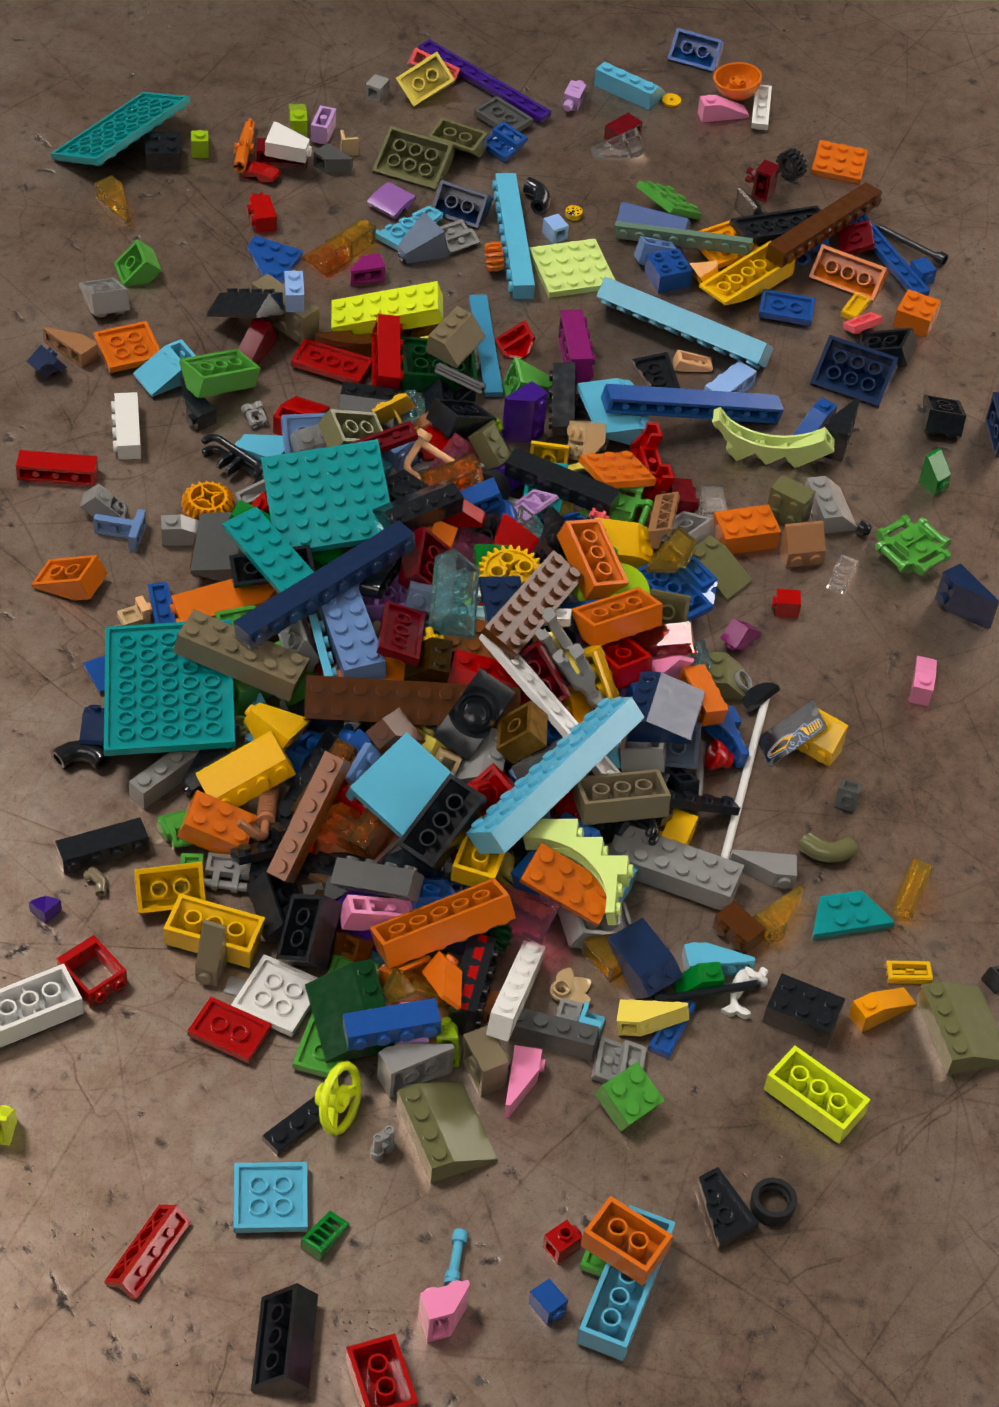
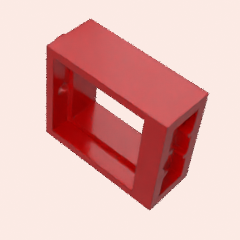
M95 935L56 958L57 966L65 965L82 999L89 1007L96 1003H101L108 995L121 990L128 983L127 970ZM97 957L113 976L89 990L72 971Z

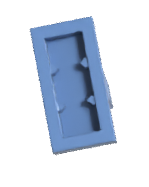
M138 509L134 520L95 514L93 518L94 533L127 538L129 551L137 552L147 525L146 510Z

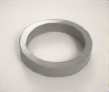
M739 670L735 673L736 682L743 691L747 692L753 687L752 680L747 672ZM740 674L747 680L748 688L742 683Z

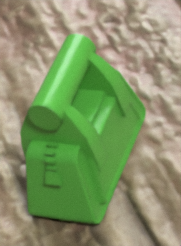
M186 810L157 817V830L166 841L171 842L173 849L192 845V843L177 837Z

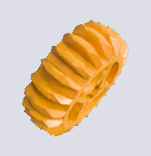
M207 480L204 483L198 481L197 485L191 484L190 488H186L181 501L184 515L199 520L201 513L232 512L235 504L232 491L228 489V486H223L222 482L216 484L215 481L208 482Z

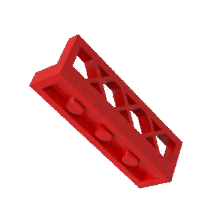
M158 1205L105 1279L104 1283L108 1287L121 1288L130 1299H137L191 1223V1220L178 1205Z

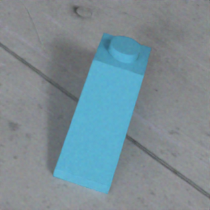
M707 942L684 944L682 952L685 971L698 963L720 962L723 976L736 975L745 967H750L753 970L755 964V957Z

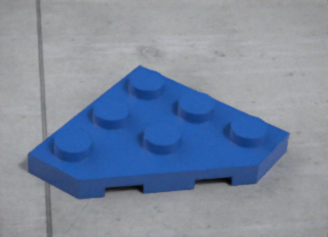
M256 235L247 245V251L252 256L253 262L257 270L261 272L262 277L269 274L282 284L284 283V271H292L303 257V250Z

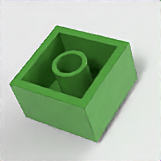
M638 1062L603 1084L594 1092V1095L620 1132L665 1101Z

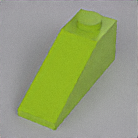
M289 104L290 129L307 137L306 105Z

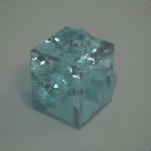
M405 390V393H407L416 407L406 412V417H415L417 413H421L422 409L425 408V399L421 393H416V390Z

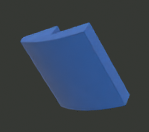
M503 122L494 127L492 134L487 137L486 151L502 162H506L525 145L528 137Z

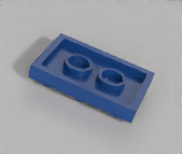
M763 289L758 317L811 326L816 298Z

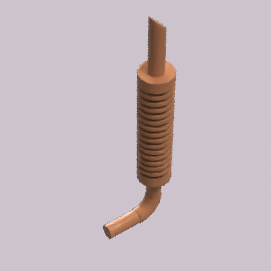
M280 784L259 795L256 825L261 829L260 831L256 830L242 818L236 823V826L257 841L266 840L269 836V830H271L270 824L276 823Z

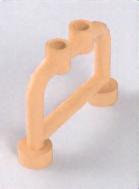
M421 428L417 431L418 440H416L404 461V469L429 486L435 484L414 471L411 467L412 461L422 447L464 474L457 485L460 491L465 488L473 473L478 474L482 468L470 459H468L464 466L429 443L433 436Z

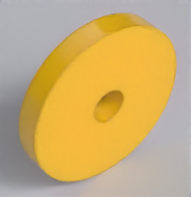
M667 93L662 96V103L667 107H678L681 104V97L677 94Z

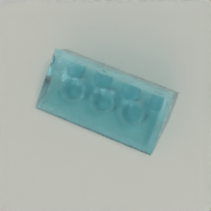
M455 548L435 556L429 625L442 635L473 638L475 637L480 569Z

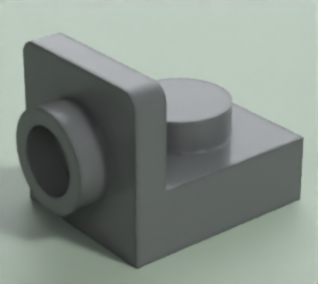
M842 779L834 806L854 812L863 784Z

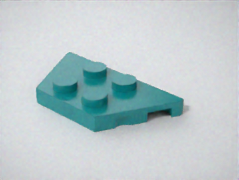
M862 890L824 895L819 898L812 939L891 928L894 925V920Z

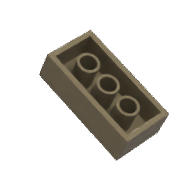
M269 274L252 283V289L262 288V292H264V289H275V292L283 293L284 315L261 318L271 322L274 327L299 344H302L305 338L315 339V332H319V308L304 298V312H286L284 284Z
M659 769L584 776L573 788V800L583 825L669 816L671 795Z

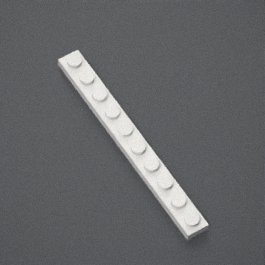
M481 634L479 640L525 694L548 714V720L562 737H567L571 733V728L579 724L519 653L512 659L484 634ZM607 756L591 769L595 775L621 773Z

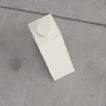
M273 122L265 141V156L305 163L312 153V147L309 146L310 139L278 122Z

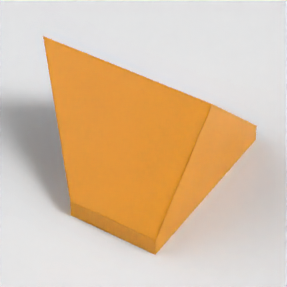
M717 261L689 263L693 270L692 275L700 284L719 273Z

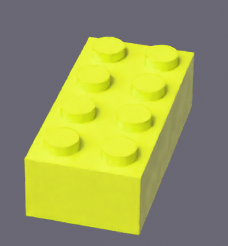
M794 1046L770 1071L764 1086L766 1092L838 1144L864 1117L871 1100L797 1046Z

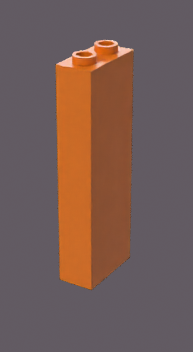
M232 579L171 595L172 604L169 606L177 618L175 619L176 622H186L194 609L215 618V612L254 604L258 607L269 598L275 589L270 583L234 588Z

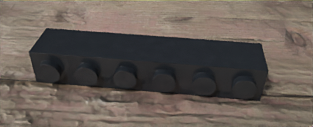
M515 448L505 462V476L541 491L558 495V498L578 505L581 508L592 511V508H596L598 512L606 511V516L610 517L619 504V489L519 448Z

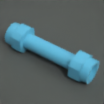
M457 1228L453 1232L451 1242L453 1250L449 1270H446L444 1286L453 1281L460 1280L459 1266L461 1255L468 1237V1232L461 1228Z

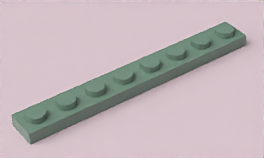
M616 221L615 238L639 241L640 236L669 241L679 247L748 255L753 252V238Z

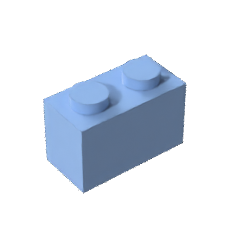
M284 271L286 312H304L303 271Z

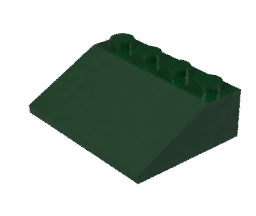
M401 336L400 339H403V348L400 350V354L403 355L401 370L404 371L403 381H400V390L424 392L423 389L439 378L449 384L453 391L457 389L460 384L434 372L435 366L438 363H442L478 380L474 351L458 368H455L425 352L428 338Z
M373 959L349 963L305 984L326 1064L377 1054L385 1047L395 1045V1042L385 1046L366 1047L362 1050H348L343 1029V1014L387 1006Z

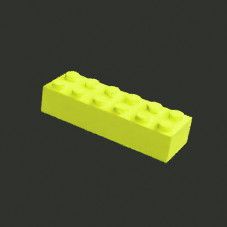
M438 281L335 299L332 300L331 328L333 331L351 330L352 335L372 334L378 314L400 316V324H403V330L440 324L443 321V294Z

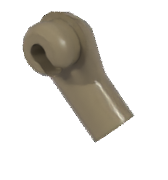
M90 867L84 872L85 880L96 883V896H106L107 878L97 868Z

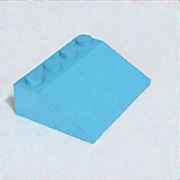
M613 378L577 383V390L591 421L606 423L605 439L631 445L632 441L641 435L646 423L651 422L647 415L605 412L601 401L605 385H634L631 381Z

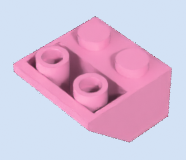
M456 1280L447 1286L439 1288L430 1287L420 1293L418 1318L427 1343L452 1335L467 1308L470 1288L469 1280Z

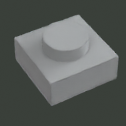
M561 998L556 1016L579 1021L583 1003Z

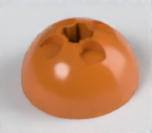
M733 62L719 67L714 72L713 80L717 91L724 98L731 101H743L757 92L762 81V73L752 64Z

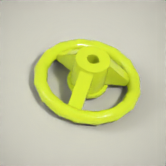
M349 1061L340 1062L330 1070L324 1083L317 1087L315 1093V1103L319 1106L320 1123L323 1130L332 1137L344 1134L349 1129L360 1105L362 1091L361 1075L358 1068ZM347 1070L352 1078V1085L342 1084L339 1086L338 1076ZM350 1097H352L349 1110L344 1120L337 1126L338 1113H343L345 1111V1109L349 1105Z

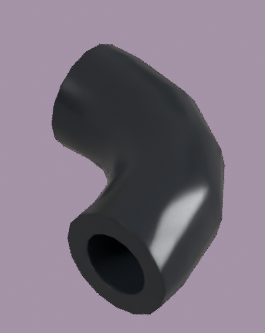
M528 177L523 187V193L534 198L531 202L532 210L538 215H543L551 203L550 191L542 182Z
M79 740L69 741L51 751L53 760L61 768H65L73 762L83 761L100 770L110 762L112 757L104 755V748L102 746L79 744Z

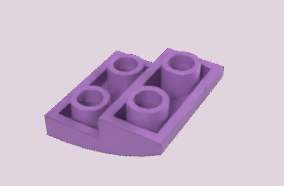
M388 182L381 186L367 200V204L396 220L403 209L407 211L417 197Z

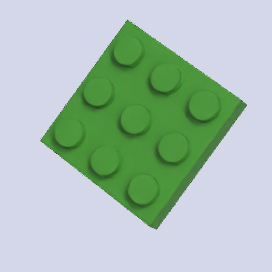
M647 180V182L639 181L636 186L670 214L697 220L702 216V213L697 210L698 207L696 205L688 203L686 197L675 193V189L669 185L654 184Z

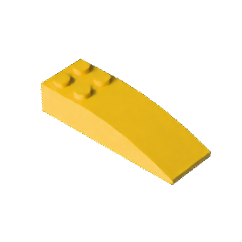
M769 241L699 284V288L724 305L739 303L762 294L763 289L769 290L792 276L796 259L782 268L765 259L768 244L771 242Z

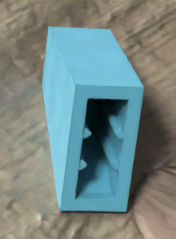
M244 434L235 443L237 447L260 462L261 457L285 454L283 436Z

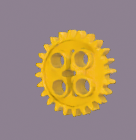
M502 545L500 551L494 548L493 553L488 551L487 557L482 556L477 576L479 578L520 576L523 585L541 565L539 564L540 558L534 559L535 553L528 554L527 548L524 551H520V546L513 549V546L510 545L509 549H506Z

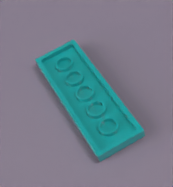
M257 506L222 523L223 530L278 594L313 573V570Z

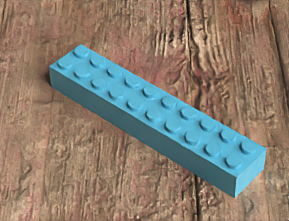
M606 276L597 294V297L601 299L600 303L612 309H615L617 306L616 309L630 316L633 313L632 316L644 322H647L648 319V323L660 329L665 326L664 329L678 336L681 333L680 336L692 342L696 339L697 343L708 349L713 346V350L725 356L729 353V356L737 361L743 362V360H746L745 363L756 369H759L760 366L766 368L774 349L761 340Z
M619 696L613 699L605 698L601 700L594 711L587 713L580 724L571 728V733L567 737L560 739L553 750L543 755L542 761L533 765L525 777L518 779L510 791L502 794L501 800L497 804L490 806L482 818L475 820L471 824L472 827L466 834L480 854L506 853L645 718L632 697L622 698Z

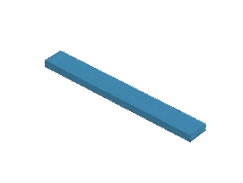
M487 294L469 295L470 311L485 334V339L476 347L480 363L481 380L486 385L484 397H503Z

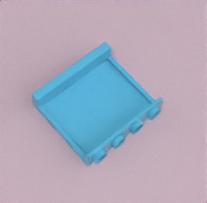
M406 732L349 787L345 796L351 802L357 798L401 838L451 772Z

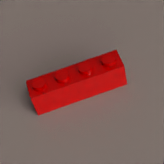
M19 450L16 463L17 480L95 486L98 474V457Z

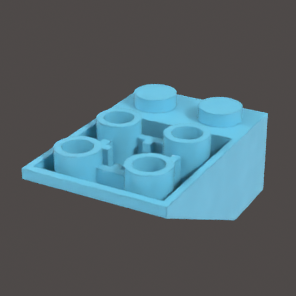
M180 339L165 345L138 368L133 375L153 397L180 386V378L183 377L179 363L180 359L196 355Z

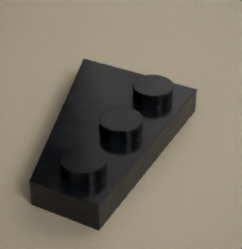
M719 1167L698 1177V1186L718 1249L758 1228L759 1222Z

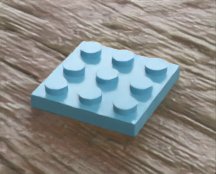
M307 1162L234 1163L233 1233L308 1232Z

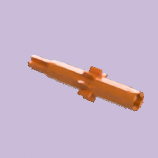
M252 118L245 122L239 143H234L235 149L233 154L236 156L233 168L238 173L245 171L249 155H254V144L252 142L255 122L252 121Z

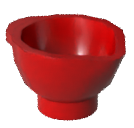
M713 740L706 751L704 767L711 771L721 768L729 769L733 763L734 754L730 753L721 741Z

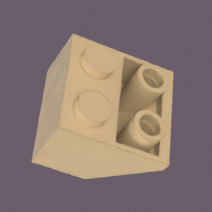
M569 421L567 428L569 436L568 446H570L568 459L579 461L580 455L596 453L605 443L606 423Z

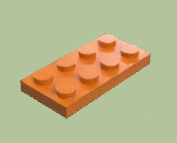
M541 843L519 882L597 927L606 909L607 896L602 886L586 868Z

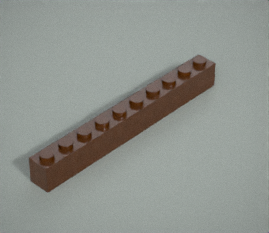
M867 182L863 183L770 242L765 259L780 268L790 264L793 260L801 257L816 245H820L836 232H840L841 229L849 226L853 221L869 213L870 210L875 207L877 208L881 203L882 191Z

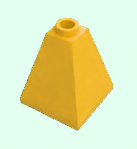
M260 702L255 706L251 704L244 712L246 715L244 722L254 740L272 731L284 751L299 739L310 720H303V716Z

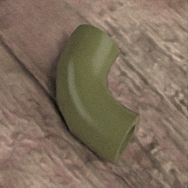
M809 832L798 843V848L804 854L824 863L843 862L858 853L856 842L849 836H844L835 842H828Z

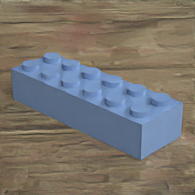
M355 585L345 593L332 599L329 603L318 608L321 620H323L325 631L342 677L387 678L385 658L381 654L376 653L378 639L358 585Z

